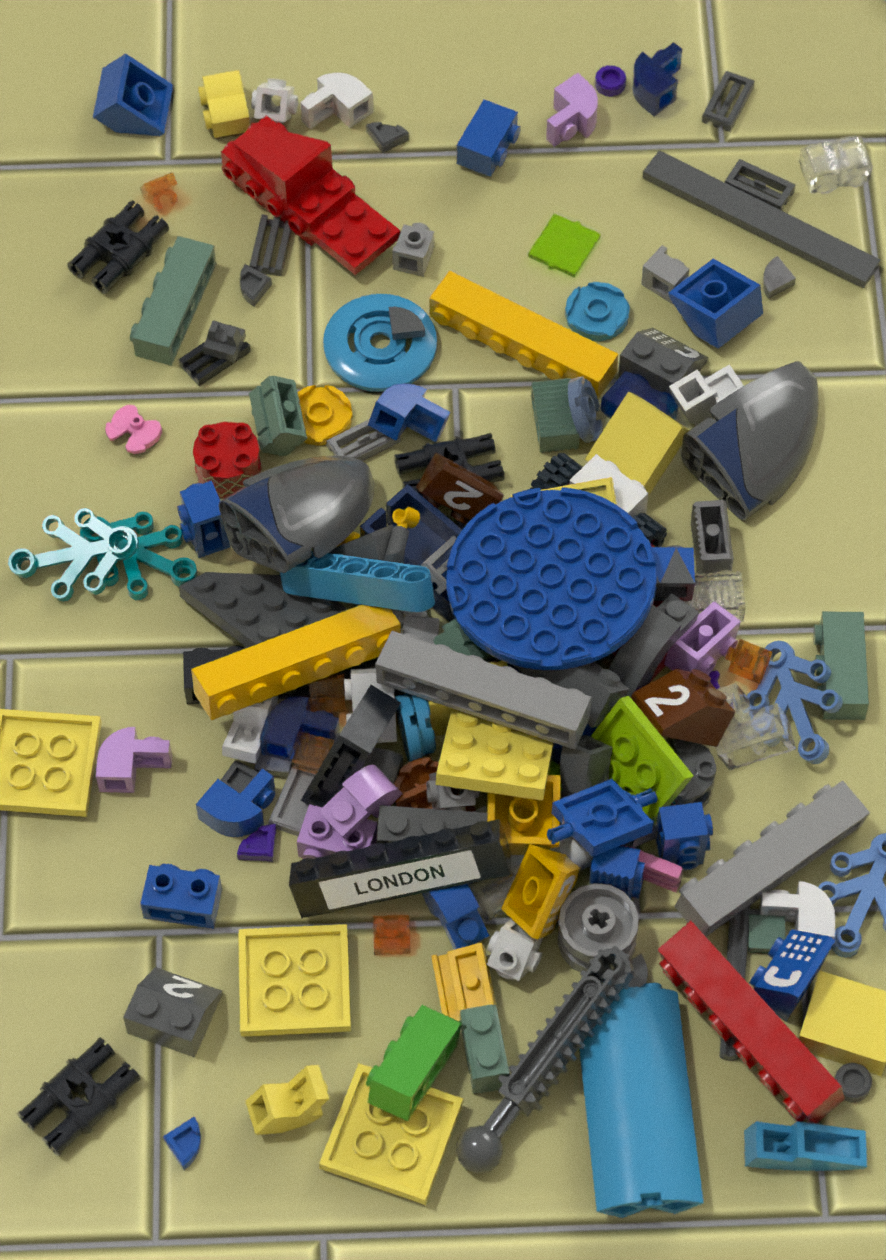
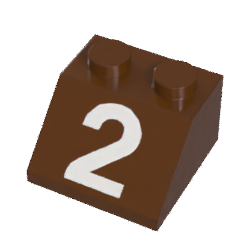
M438 453L434 454L416 486L419 492L423 494L422 497L438 509L441 504L452 510L450 516L466 525L480 511L492 503L495 505L500 503L504 497V494L493 483Z
M675 669L634 691L631 699L661 736L718 747L736 712L726 701V695L717 690L710 682L711 678L706 673L693 669L691 672Z

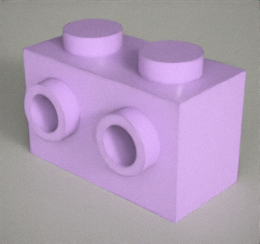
M715 601L712 602L698 615L697 621L669 649L664 665L672 671L680 669L691 672L693 669L709 675L714 669L717 660L722 656L728 657L738 644L736 635L741 621Z
M309 804L297 839L298 857L313 859L332 855L338 851H351L368 847L377 843L378 822L366 819L345 839L319 812L322 807Z

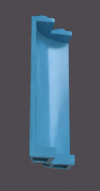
M647 983L641 987H629L627 990L622 989L618 994L621 999L611 1003L609 1007L612 1011L603 1014L601 1017L602 1025L594 1026L592 1029L593 1037L587 1036L583 1041L585 1048L579 1049L596 1210L599 1213L619 1218L630 1216L648 1208L677 1214L704 1204L678 992L663 989L659 983Z

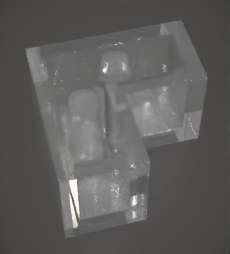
M737 683L717 689L726 695V701L736 711L718 747H716L718 757L729 770L796 750L789 718L777 703L751 711L749 699Z

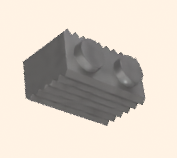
M726 501L695 502L692 506L690 526L693 538L692 543L694 544L697 579L700 581L729 579L732 574L734 558Z

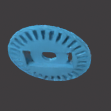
M370 294L351 300L338 309L331 317L324 332V354L330 368L346 383L359 389L382 392L395 384H411L429 369L437 350V335L434 324L428 314L414 302L391 294ZM389 307H401L410 310L420 318L424 325L425 337L412 338V344L407 353L404 351L406 339H392ZM350 333H355L354 346L356 352L354 353L348 345ZM376 335H385L390 339L389 345L382 349L373 347L370 341Z

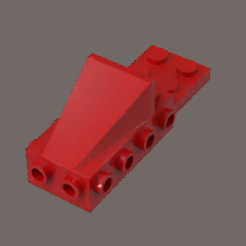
M266 115L257 123L251 124L246 132L235 141L227 143L221 151L224 176L274 217H280L284 223L287 221L290 229L310 246L316 243L354 275H357L398 241L401 230L355 194V185L349 177L342 176L333 169L331 144L327 141L290 133L283 124L274 122Z

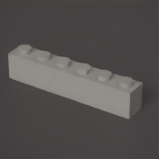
M391 631L375 664L376 680L379 684L574 750L591 716V697L585 695L580 690L566 689L552 684L547 679L541 677L533 678L518 673V671L511 667H500L485 662L478 656H467L452 651L445 645H434L422 641L409 633L401 634Z
M843 780L832 788L827 784L812 797L814 801L805 806L803 803H800L789 811L786 815L788 819L780 825L776 821L769 824L760 833V839L754 843L750 840L742 843L733 852L735 855L727 862L723 859L715 862L707 869L706 873L708 875L698 881L696 878H693L679 889L681 896L674 907L687 923L692 921L705 936H708L762 897V892H770L860 828L870 812Z

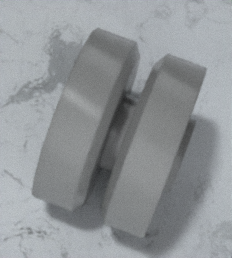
M596 883L579 887L566 898L560 909L558 946L562 958L572 969L578 972L582 970L587 971L591 966L589 960L594 959L598 954V950L613 948V946H618L620 950L625 954L628 953L632 958L636 948L639 921L634 902L625 892L611 885Z

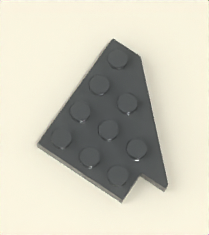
M205 572L179 586L182 599L247 648L346 611V607L337 601L292 595L284 592L280 575Z

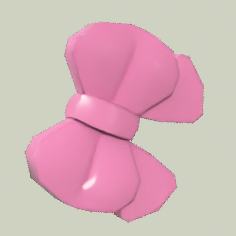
M126 405L120 408L111 419L112 423H106V435L110 441L116 440L126 432L131 435L125 447L127 452L133 454L145 452L146 449H149L159 441L162 434L160 422L156 420L144 421L142 416L138 415L137 407L134 405Z

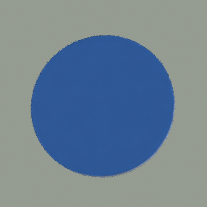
M564 487L561 490L541 491L540 488L521 491L512 494V497L496 505L492 503L480 511L468 522L455 540L448 558L446 575L449 605L458 625L478 647L495 658L509 664L536 670H562L583 666L602 659L623 646L635 635L647 618L654 601L657 582L654 552L649 539H646L643 532L639 529L638 523L618 505L601 496Z

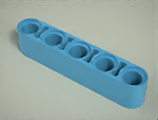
M312 552L311 557L286 573L280 572L283 591L292 595L408 612H423L432 608L435 604L430 570L423 566L331 553L317 558Z

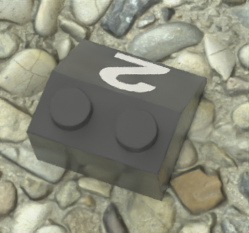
M155 967L138 984L123 1019L127 1034L195 1058L223 995V991Z

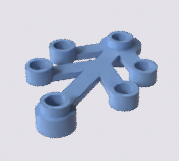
M774 641L768 644L762 652L761 663L765 671L757 689L749 692L746 696V705L755 713H762L767 710L769 706L768 696L778 678L781 685L780 692L768 719L761 721L757 726V735L766 743L777 741L781 734L780 726L789 708L801 738L798 744L799 755L811 764H819L828 757L829 745L825 739L814 733L802 700L819 705L828 713H835L842 707V698L834 690L820 691L795 682L791 670L807 674L817 683H824L830 678L831 669L822 660L811 662L796 657L794 649L787 642ZM781 652L780 659L773 662L774 656ZM818 667H823L822 674L815 676V670ZM834 696V703L831 706H826L827 699ZM757 697H762L761 703L758 706H754V700ZM772 726V733L769 736H765V730ZM811 742H815L814 749L807 752L808 745Z
M886 833L876 836L872 840L869 849L851 855L845 852H837L832 856L830 869L836 876H846L850 873L851 869L874 863L869 874L838 884L826 881L818 886L822 891L830 890L834 894L833 897L829 898L832 904H835L839 899L860 893L845 926H840L835 930L834 939L836 941L832 946V950L840 957L849 958L859 951L862 940L859 930L873 899H875L884 919L883 928L886 931V887L883 882V877L886 873V852L882 849L883 846H886ZM838 860L845 861L848 866L845 868H839L835 864V862ZM844 934L850 935L853 941L849 943L844 942L841 936Z

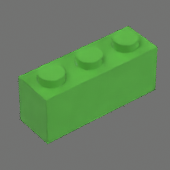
M424 1005L419 1008L414 1017L408 1016L402 1026L400 1038L397 1042L392 1040L384 1053V1061L380 1066L375 1065L368 1075L366 1085L370 1087L368 1103L408 1121L457 1048L461 1022Z

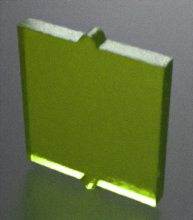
M554 213L529 251L528 257L547 265L549 270L556 269L575 278L599 241L601 234L582 226L579 221L573 222Z

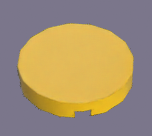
M312 385L298 391L307 435L304 443L317 446L327 445V440L350 429L353 419L351 403L342 391L329 385H324V387Z

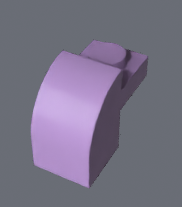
M576 73L554 88L553 108L558 113L547 119L546 140L554 147L564 140L571 139L577 131L587 138L596 127L597 93L587 80L579 73Z
M135 727L123 728L112 733L103 742L98 752L96 780L99 792L135 793L137 768H172L170 740H163L159 737H147L144 740H140L137 737Z
M372 764L360 769L342 783L344 788L322 807L319 812L346 839L371 814L378 818L380 805L391 806L402 793L377 766Z

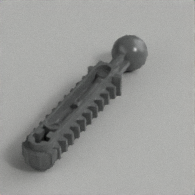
M618 946L598 950V954L594 959L589 960L590 968L587 971L582 970L580 972L581 980L578 983H572L573 990L570 995H563L565 1001L561 1007L555 1006L554 1010L556 1013L553 1018H546L547 1026L544 1030L536 1032L538 1038L535 1042L527 1044L530 1048L527 1053L518 1056L521 1060L518 1065H511L509 1067L512 1072L510 1076H499L498 1079L502 1086L498 1092L503 1096L502 1101L483 1126L469 1127L459 1136L457 1141V1157L459 1163L466 1170L474 1173H484L494 1169L500 1163L503 1155L501 1139L518 1115L522 1112L529 1116L533 1110L541 1111L543 1109L539 1103L543 1096L549 1097L548 1089L550 1086L559 1083L557 1080L558 1075L561 1072L566 1073L568 1071L566 1065L569 1060L575 1061L577 1059L574 1055L578 1048H585L583 1041L587 1036L593 1037L592 1029L594 1026L602 1025L601 1017L603 1014L612 1011L609 1007L611 1003L621 999L618 994L622 989L627 990L631 979L635 978L636 974L633 971L632 965L633 960L628 953L625 954Z

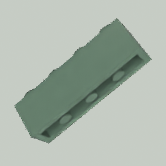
M181 236L177 237L173 247L167 249L164 258L165 266L162 272H157L153 282L152 295L150 298H145L141 310L142 317L139 323H134L130 333V341L133 342L135 356L172 366L216 266L214 245Z

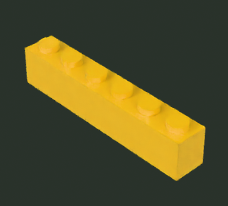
M450 270L429 298L430 317L440 325H448L460 331L468 339H476L488 345L493 351L500 354L504 353L516 359L521 365L528 368L532 367L544 373L551 380L573 379L583 376V378L591 382L598 399L617 373L618 353Z
M367 605L354 607L191 669L194 694L212 721L379 657L391 631L401 633V623L391 609Z

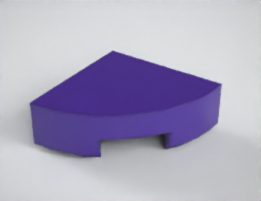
M276 824L261 826L257 831L244 839L238 848V860L273 862Z

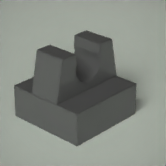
M213 320L203 345L204 354L235 363L246 338L245 329Z

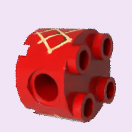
M226 421L212 425L207 424L200 428L198 437L194 441L192 453L198 483L203 484L212 481L219 498H226L244 487L243 481L262 471L257 437L253 434L248 424Z

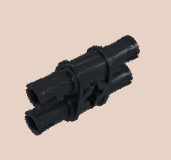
M130 200L115 217L105 219L104 225L92 237H88L85 240L84 248L67 263L68 269L73 275L77 274L78 278H83L98 261L107 263L91 279L94 287L99 291L101 290L103 294H106L123 276H130L133 273V269L144 257L152 254V246L169 231V226L164 219L161 218L159 220V216L155 215L139 232H133L130 228L145 215V212L138 203L135 204V201Z
M491 433L467 439L455 436L453 440L431 445L425 443L422 449L394 455L398 475L427 469L434 454L438 453L489 482L503 481L505 479L500 459L475 466L467 463V459L496 453ZM420 479L402 482L403 488L408 484L423 496L416 488Z
M101 1037L80 1057L68 1059L66 1061L67 1065L50 1081L42 1083L41 1093L17 1113L24 1124L28 1123V1128L34 1131L56 1108L58 1110L62 1109L65 1112L66 1118L47 1136L42 1138L49 1149H54L53 1153L57 1156L81 1133L84 1135L90 1134L92 1132L91 1128L110 1110L114 1111L117 1108V1100L136 1082L141 1080L134 1068L129 1069L131 1066L127 1062H124L102 1084L96 1083L93 1080L92 1075L111 1057L115 1056L114 1050L108 1043L104 1045L105 1040ZM71 1090L79 1095L85 1093L87 1102L78 1097L73 1099Z

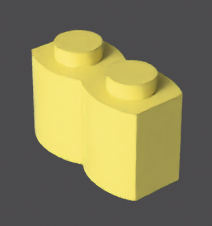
M239 70L202 76L204 86L198 87L201 106H208V110L203 111L206 130L212 129L214 138L245 133L250 126V119Z

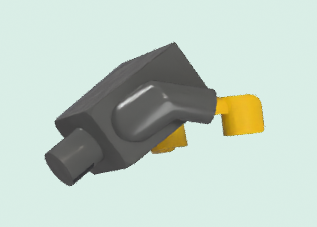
M407 507L406 510L396 509L392 514V519L397 526L393 527L391 524L360 537L359 533L352 532L329 553L404 563L405 548L410 533L407 528L412 529L417 526L420 520V513L411 507Z

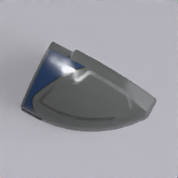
M800 361L777 368L753 380L710 408V414L716 420L708 417L684 434L681 451L684 465L716 498L726 501L727 508L739 519H748L768 503L773 505L789 489L804 467L813 444L818 422L819 397L818 383L815 375Z
M349 456L313 457L289 462L245 479L243 481L244 487L221 500L218 506L228 540L233 550L239 556L281 573H286L309 559L312 552L315 557L321 558L344 541L358 527L367 514L374 497L375 484L370 468L362 460Z

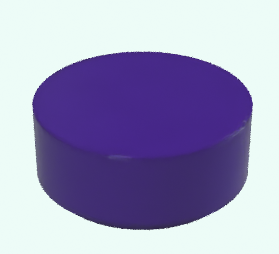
M604 66L595 75V88L604 96H617L626 87V74L617 66Z

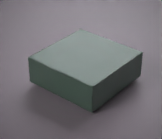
M749 914L748 953H769L778 937L785 940V916Z

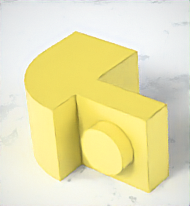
M310 1065L304 1067L288 1083L263 1084L245 1102L255 1135L283 1133L314 1122L323 1116L321 1106L330 1098L319 1065Z

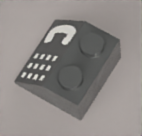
M652 327L636 332L621 352L618 377L675 406L676 401L672 397L669 386L697 369L700 372L708 361V357Z

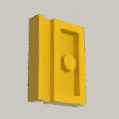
M482 942L447 951V954L437 956L436 954L431 956L442 1014L460 1022V1011L463 1009L491 1004L496 1005L490 970L487 965L486 950Z

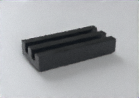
M247 341L243 342L235 362L251 352L250 344ZM205 342L179 359L180 367L198 386H201L234 363L204 354L203 345ZM213 363L212 365H210L209 367H207L206 369H204V370L201 371L200 373H197L198 370H200L201 368H203V367L206 366L207 364Z

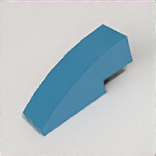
M756 1121L744 1130L745 1167L792 1171H840L865 1169L867 1167L866 1131L799 1121L791 1126Z

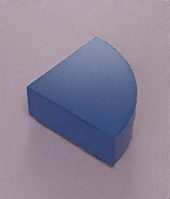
M192 1117L163 1136L164 1142L183 1170L189 1167L195 1160L201 1145V1133L195 1117Z

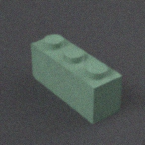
M822 611L820 624H814L813 643L814 645H820V655H815V660L824 661L830 667L831 675L826 682L821 683L822 686H817V690H834L841 696L843 701L842 707L835 713H828L823 709V719L865 720L869 706L864 612ZM818 667L815 670L816 676L822 674L823 667ZM834 696L827 699L826 706H831L834 703Z

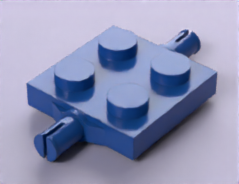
M613 779L607 780L552 802L551 813L562 825L548 829L547 837L552 844H556L569 837L574 838L594 857L652 833L653 821L643 812L642 808L656 803L657 795L651 788L639 794L631 795L621 789Z

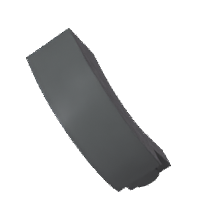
M672 593L657 608L654 605L651 607L642 626L634 636L620 647L608 669L616 673L620 678V682L629 688L626 696L631 697L634 691L651 682L653 674L663 657L698 619L699 612Z
M588 735L581 736L575 750L562 746L560 779L564 797L609 780V767L613 747ZM653 824L652 833L623 845L638 847L640 844L656 839L658 826Z

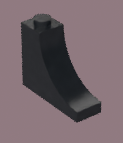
M370 685L300 801L307 805L324 807L344 788L342 783L362 768L401 702L375 686Z

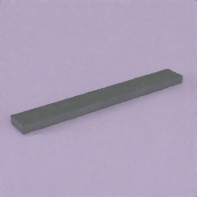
M660 150L643 171V179L862 288H865L880 265V259Z

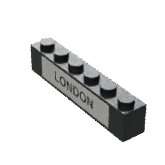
M500 819L488 822L479 821L469 826L455 829L446 828L436 833L409 836L403 840L384 844L376 843L361 849L338 851L328 856L302 859L299 862L291 863L289 887L301 918H307L511 875V850Z

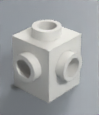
M268 79L267 83L257 86V90L253 91L251 104L252 109H255L254 118L262 119L267 115L274 122L281 124L289 120L292 114H296L298 107V95H294V87L286 86V81L281 79ZM274 95L281 96L280 106L273 103Z
M510 919L501 927L500 932L496 931L493 934L487 947V951L491 952L487 965L496 969L500 976L519 981L528 971L533 973L539 965L542 953L538 949L543 938H531L516 922Z

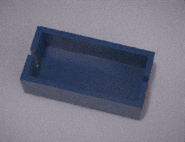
M407 484L386 503V511L381 507L360 525V537L387 527V524H392L393 527L397 526L392 519L393 512L399 508L406 510L407 507H411L419 511L420 520L414 528H407L410 533L405 548L404 564L420 566L453 535L457 538L462 529ZM452 547L432 564L436 570L449 558ZM447 570L442 574V576L445 579L447 575ZM433 582L435 604L432 608L447 621L455 620L449 605L447 589L439 595L435 591L439 586Z

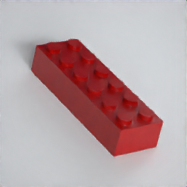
M689 921L657 949L662 959L658 964L663 969L662 972L676 988L681 984L684 986L683 992L687 996L688 1002L700 1015L705 1011L710 1015L708 1020L711 1022V1027L724 1042L729 1038L735 1042L732 1046L736 1050L735 1054L748 1069L756 1066L760 1071L757 1073L761 1078L760 1082L774 1097L779 1093L785 1099L783 1101L786 1106L785 1109L796 1122L805 1121L806 1123L817 1124L845 1099L842 1086L692 921Z

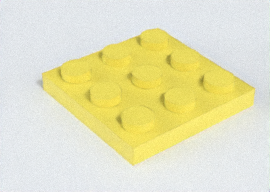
M452 708L436 773L435 785L543 801L554 742Z
M0 709V810L87 817L102 724L100 716Z
M347 924L238 929L241 1037L351 1032Z
M358 1063L323 1152L319 1167L336 1175L426 1205L463 1106V1098L430 1087L409 1120L406 1121L368 1103L370 1087L366 1085V1081L372 1067Z

